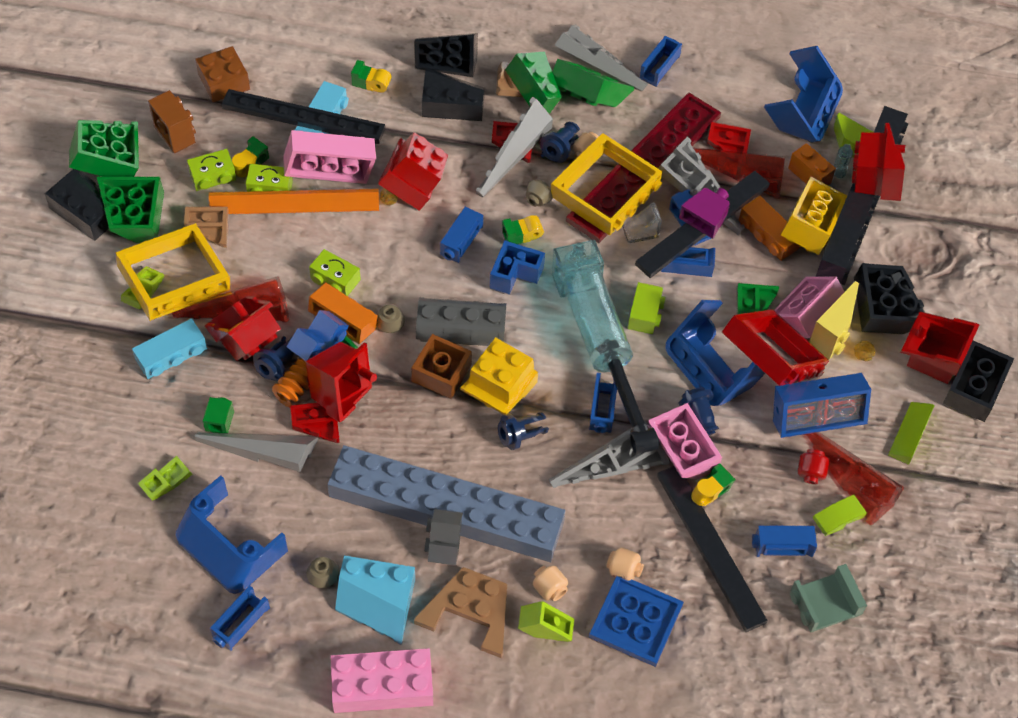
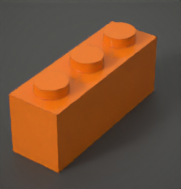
M758 196L741 208L739 216L741 225L744 224L745 228L780 261L800 248V245L790 242L781 236L787 221L761 196Z
M328 283L323 284L309 296L308 312L316 316L319 310L330 311L349 325L346 330V336L356 343H362L376 330L378 315Z

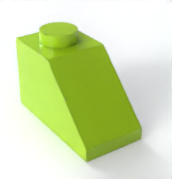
M841 113L837 114L833 126L839 149L853 158L855 155V143L860 141L861 132H873Z
M543 601L521 606L519 630L535 638L565 642L572 641L574 618Z

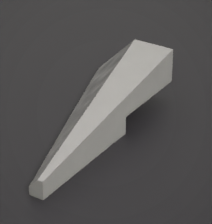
M576 24L572 25L567 32H563L555 44L556 47L641 91L648 85V83L637 77L633 71H629L622 66L623 63L603 46L592 40L591 36L580 31V27Z
M534 97L529 101L530 108L525 114H521L520 122L511 131L495 158L497 163L492 170L486 172L485 175L487 177L477 187L476 194L484 197L552 129L553 118Z
M689 137L658 168L662 171V178L681 192L690 189V195L692 196L703 188H708L713 192L720 188L710 170H707L700 160L699 152L696 153L693 149ZM735 214L723 222L724 225L737 235L745 228L744 224H740Z
M631 429L550 478L549 482L553 488H556L560 485L575 484L584 480H594L628 473V471L647 469L652 466L667 465L670 462L660 444L657 450L635 455L630 443Z
M197 433L194 436L197 442L256 462L262 459L297 472L301 471L307 457L311 456L318 441V437L227 433Z

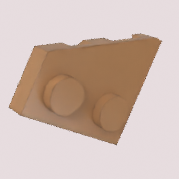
M501 62L497 72L496 94L523 98L505 71L510 62Z
M185 207L184 227L196 223L206 240L227 248L228 207Z

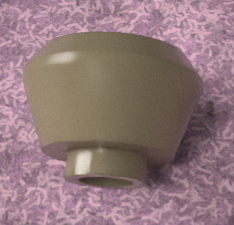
M541 180L529 182L526 198L530 205L541 207L553 199L551 188L548 184Z
M385 305L377 313L376 326L385 333H395L404 326V314L395 305Z
M318 557L309 564L306 572L307 579L314 587L328 588L337 581L339 568L333 560L327 557Z

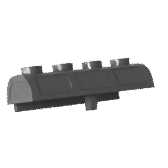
M419 297L416 339L427 342L431 335L434 334L454 344L489 346L495 337L504 342L507 303Z

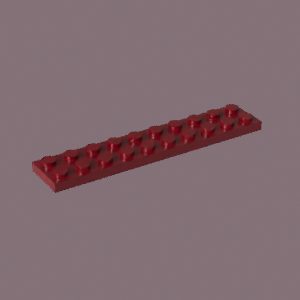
M688 92L631 151L656 168H659L687 137L690 138L691 145L693 146L710 129L711 122L716 123L721 117V112ZM618 163L583 201L611 219L647 181ZM573 211L566 216L567 223L597 243H600L608 235Z

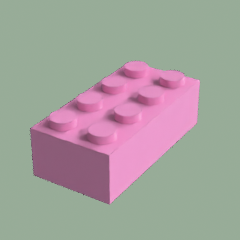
M291 130L283 156L284 176L367 184L376 160L374 139Z
M430 648L331 655L334 713L433 706Z

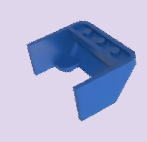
M812 46L793 50L789 53L798 67L794 80L801 91L796 102L791 99L765 104L764 108L780 131L810 142L821 141L825 135L842 96L843 87L819 47Z
M701 300L667 339L665 344L668 355L695 388L704 387L705 390H712L714 398L709 401L711 406L724 405L748 391L765 374L754 362L748 368H740L734 374L709 344L716 335V327L710 318L723 304L721 300Z
M220 475L192 499L176 530V538L179 545L228 592L237 594L244 591L288 552L286 537L282 532L265 547L261 546L257 541L247 540L236 548L206 520L213 513L214 507L228 496L225 480Z

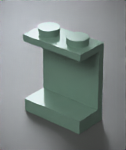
M847 564L838 566L833 575L801 585L799 580L794 581L790 590L791 600L795 605H798L802 623L808 626L810 632L860 616L867 607Z

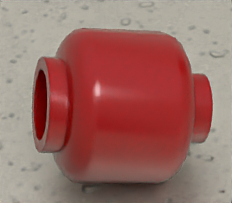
M808 449L807 452L800 455L798 475L804 478L805 483L818 484V481L827 478L829 458L825 456L823 451Z

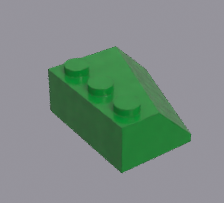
M557 59L552 71L559 90L563 92L569 90L571 91L570 95L578 99L584 97L586 98V103L597 106L599 103L617 107L635 88L631 85L618 83L619 80L605 75L601 76V73L580 64Z
M78 120L69 149V168L102 177H134L139 169L138 121L122 124L121 121L103 123L99 120Z
M97 176L110 231L134 243H142L158 237L164 199V189L160 177Z

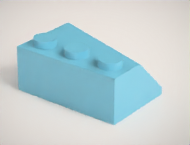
M344 555L338 581L335 611L360 624L363 623L375 629L381 635L385 634L391 637L395 642L402 645L415 583V567Z

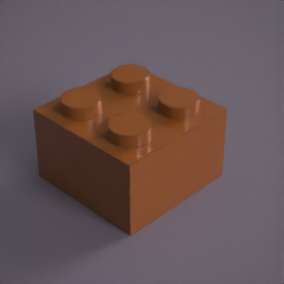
M233 46L195 59L198 75L212 102L224 99L228 89L240 92L250 90L248 73Z
M169 90L148 100L154 127L174 154L196 143L194 137L196 130L191 122L193 121V116L188 109L185 110L183 108L182 101L178 96L175 97Z
M432 334L411 368L412 382L452 399L472 365V351Z

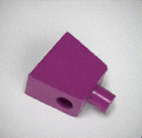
M703 188L682 205L679 219L713 239L728 214L730 205L729 201L726 200L729 197L728 192L723 188H719L716 192Z

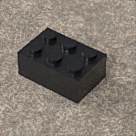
M973 340L943 404L985 422L995 404L1014 358Z

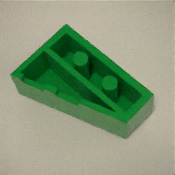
M545 51L517 53L505 69L529 107V101L534 97L550 114L562 98Z

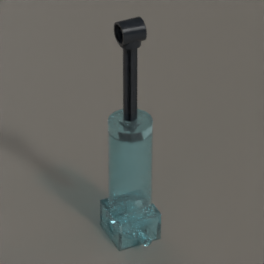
M590 240L554 248L552 276L560 298L567 297L593 368L598 372H611L632 427L630 443L633 452L637 455L659 449L657 433L653 427L650 428L648 424L644 423L623 366L631 361L633 352L603 278L604 261L596 241Z

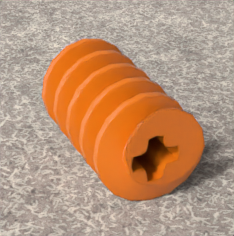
M298 359L295 365H292L289 371L285 372L284 377H281L278 383L272 387L275 397L287 407L292 405L289 400L293 402L298 401L296 394L303 396L304 391L302 388L305 390L309 389L306 361Z

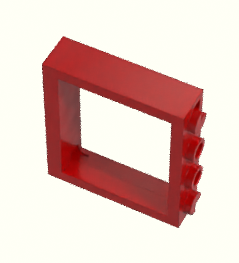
M773 309L734 315L722 330V333L779 386L816 377L819 378L824 374L825 366L829 362L823 354ZM764 332L798 364L790 365L756 333Z

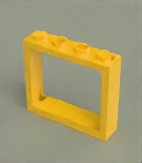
M602 133L551 183L552 198L610 236L615 230L618 231L623 226L624 221L628 217L631 218L635 214L640 204L646 203L653 191L656 192L662 184V171ZM603 154L647 181L611 219L568 191Z
M196 223L115 252L117 267L149 321L230 291V276ZM195 242L215 275L151 299L131 265Z

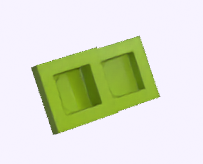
M147 266L136 274L150 298L164 279L163 273ZM130 287L121 294V302L139 310L142 308Z
M176 456L159 471L155 468L138 484L153 501L179 486L193 474L181 459Z
M852 495L823 509L812 518L822 533L827 536L842 530L849 523L864 518L867 512L855 495Z

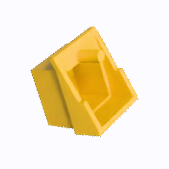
M495 337L471 368L470 377L460 387V390L483 402L486 407H491L505 415L536 385L538 371L534 370L533 358Z

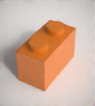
M807 143L792 153L788 169L805 184H807L810 177H813L826 185H830L836 170L831 163Z

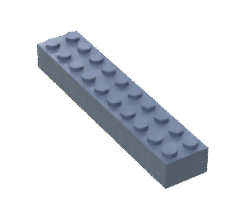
M343 445L327 484L329 497L425 526H427L428 518H432L434 509L461 512L463 515L460 536L550 563L564 524L566 511L565 509Z

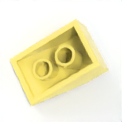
M856 281L816 321L809 343L829 360L834 354L839 355L845 347L844 342L850 335L848 330L852 320L859 285Z

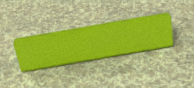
M920 402L910 403L888 456L908 465L910 464L935 405Z

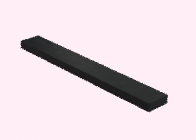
M228 89L221 104L222 109L322 132L373 138L375 144H380L385 131V124L231 89Z
M755 170L727 191L729 197L726 200L729 201L730 205L724 221L769 188L770 183ZM685 223L637 259L635 266L649 278H652L706 235Z
M675 466L658 472L657 477L745 633L766 624L768 621L705 510L692 500L691 494L693 489L687 479L680 476Z

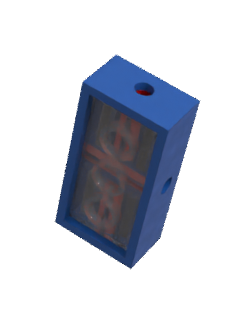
M862 373L775 386L773 423L781 438L868 424L872 389Z

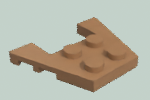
M463 567L415 617L414 624L434 632L443 611L461 616L489 627L482 643L481 651L501 658L503 655L507 584Z

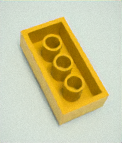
M810 177L781 236L790 242L804 247L807 251L819 255L834 229L847 195Z

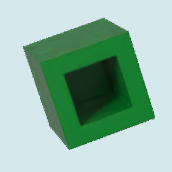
M224 397L209 398L203 417L206 432L228 434L234 415L232 401Z

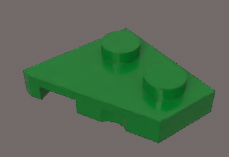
M738 283L737 314L768 310L778 294L779 286Z

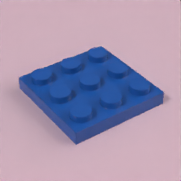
M616 576L591 629L589 638L656 667L684 602L632 579L627 581Z

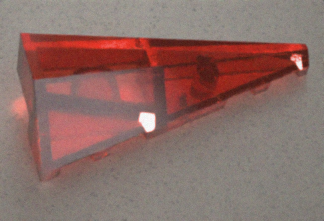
M693 148L696 153L699 152L700 160L704 165L739 182L755 170L770 183L769 188L763 192L776 199H780L786 156Z
M279 276L211 297L172 312L173 318L214 319L236 302L249 295L255 296L257 300L271 302L273 306L269 308V311L276 321L289 322L286 296Z
M822 433L803 434L807 435L813 443V449L825 452V456L829 458V471L844 491H847L850 496L855 495L867 512L865 517L869 525L876 523L895 505L905 487Z

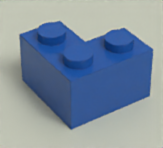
M504 240L490 273V289L510 294L517 278L537 284L544 269L545 253Z
M319 310L308 329L297 328L287 348L307 361L343 341L349 325L330 311Z

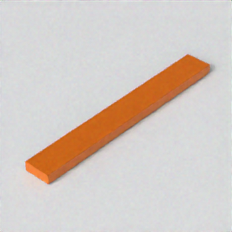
M379 189L209 192L210 207H228L229 214L379 211Z

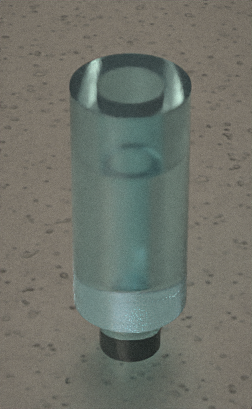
M845 144L838 150L833 165L836 168L834 174L836 178H844L847 174L853 156V151L849 144Z

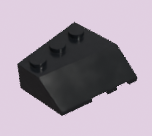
M478 33L415 39V69L426 70L428 68L440 73L473 77L478 55Z
M428 68L425 70L422 117L482 121L485 87Z
M72 169L44 194L49 209L96 241L109 229L97 180L98 175Z
M862 263L854 275V282L859 283L856 297L862 332L906 334L911 331L919 312H925L923 310L924 304L921 299L918 300L913 289L915 287L903 266Z

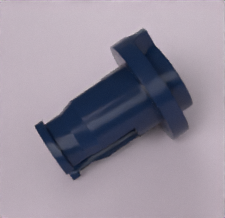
M569 121L557 132H550L544 135L540 141L541 157L546 156L551 161L557 163L566 161L571 154L570 147L579 138L578 135H575L580 130L579 126Z
M283 336L281 341L269 350L260 349L254 354L255 369L262 377L278 382L286 372L285 365L294 355V352L287 348L291 338L286 342L287 338Z
M704 387L686 390L681 396L682 399L678 402L679 406L688 403L708 436L716 433L715 430H718L719 427L715 424V417L709 403L714 398L712 390H705Z
M538 412L536 415H527L517 419L512 414L502 415L497 428L502 444L510 450H516L520 448L522 440L535 437L540 433H548V427L543 428L541 426L526 430L524 426L546 419L545 414Z

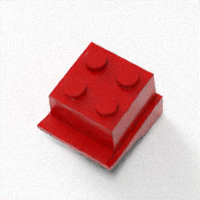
M885 123L884 133L861 132L860 141L855 143L853 170L855 171L852 172L851 183L856 184L855 192L878 195L881 200L901 201L905 164L901 153H905L906 145L895 144L889 123Z
M414 132L406 141L402 138L398 140L378 184L420 211L430 200L433 189L442 178L448 154Z
M249 295L204 325L216 343L221 341L236 361L240 358L247 360L260 350L259 345L263 348L278 337L276 333L281 330L269 311L273 304L269 301L257 300L255 296Z
M919 312L900 353L910 355L907 367L948 384L952 376L957 375L980 324L958 318L949 319Z
M339 342L306 361L311 398L325 408L327 415L338 422L344 421L356 408L355 404L372 388L371 382H375L377 379V375L370 371L367 343L365 342L357 349Z

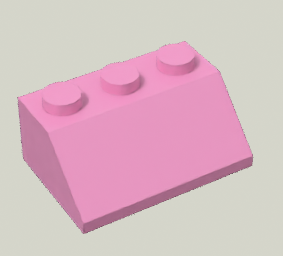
M805 277L774 311L804 338H810L816 321L845 291L837 277Z
M688 403L648 420L647 423L655 429L660 444L682 478L700 479L709 475L712 469L721 463L722 456Z

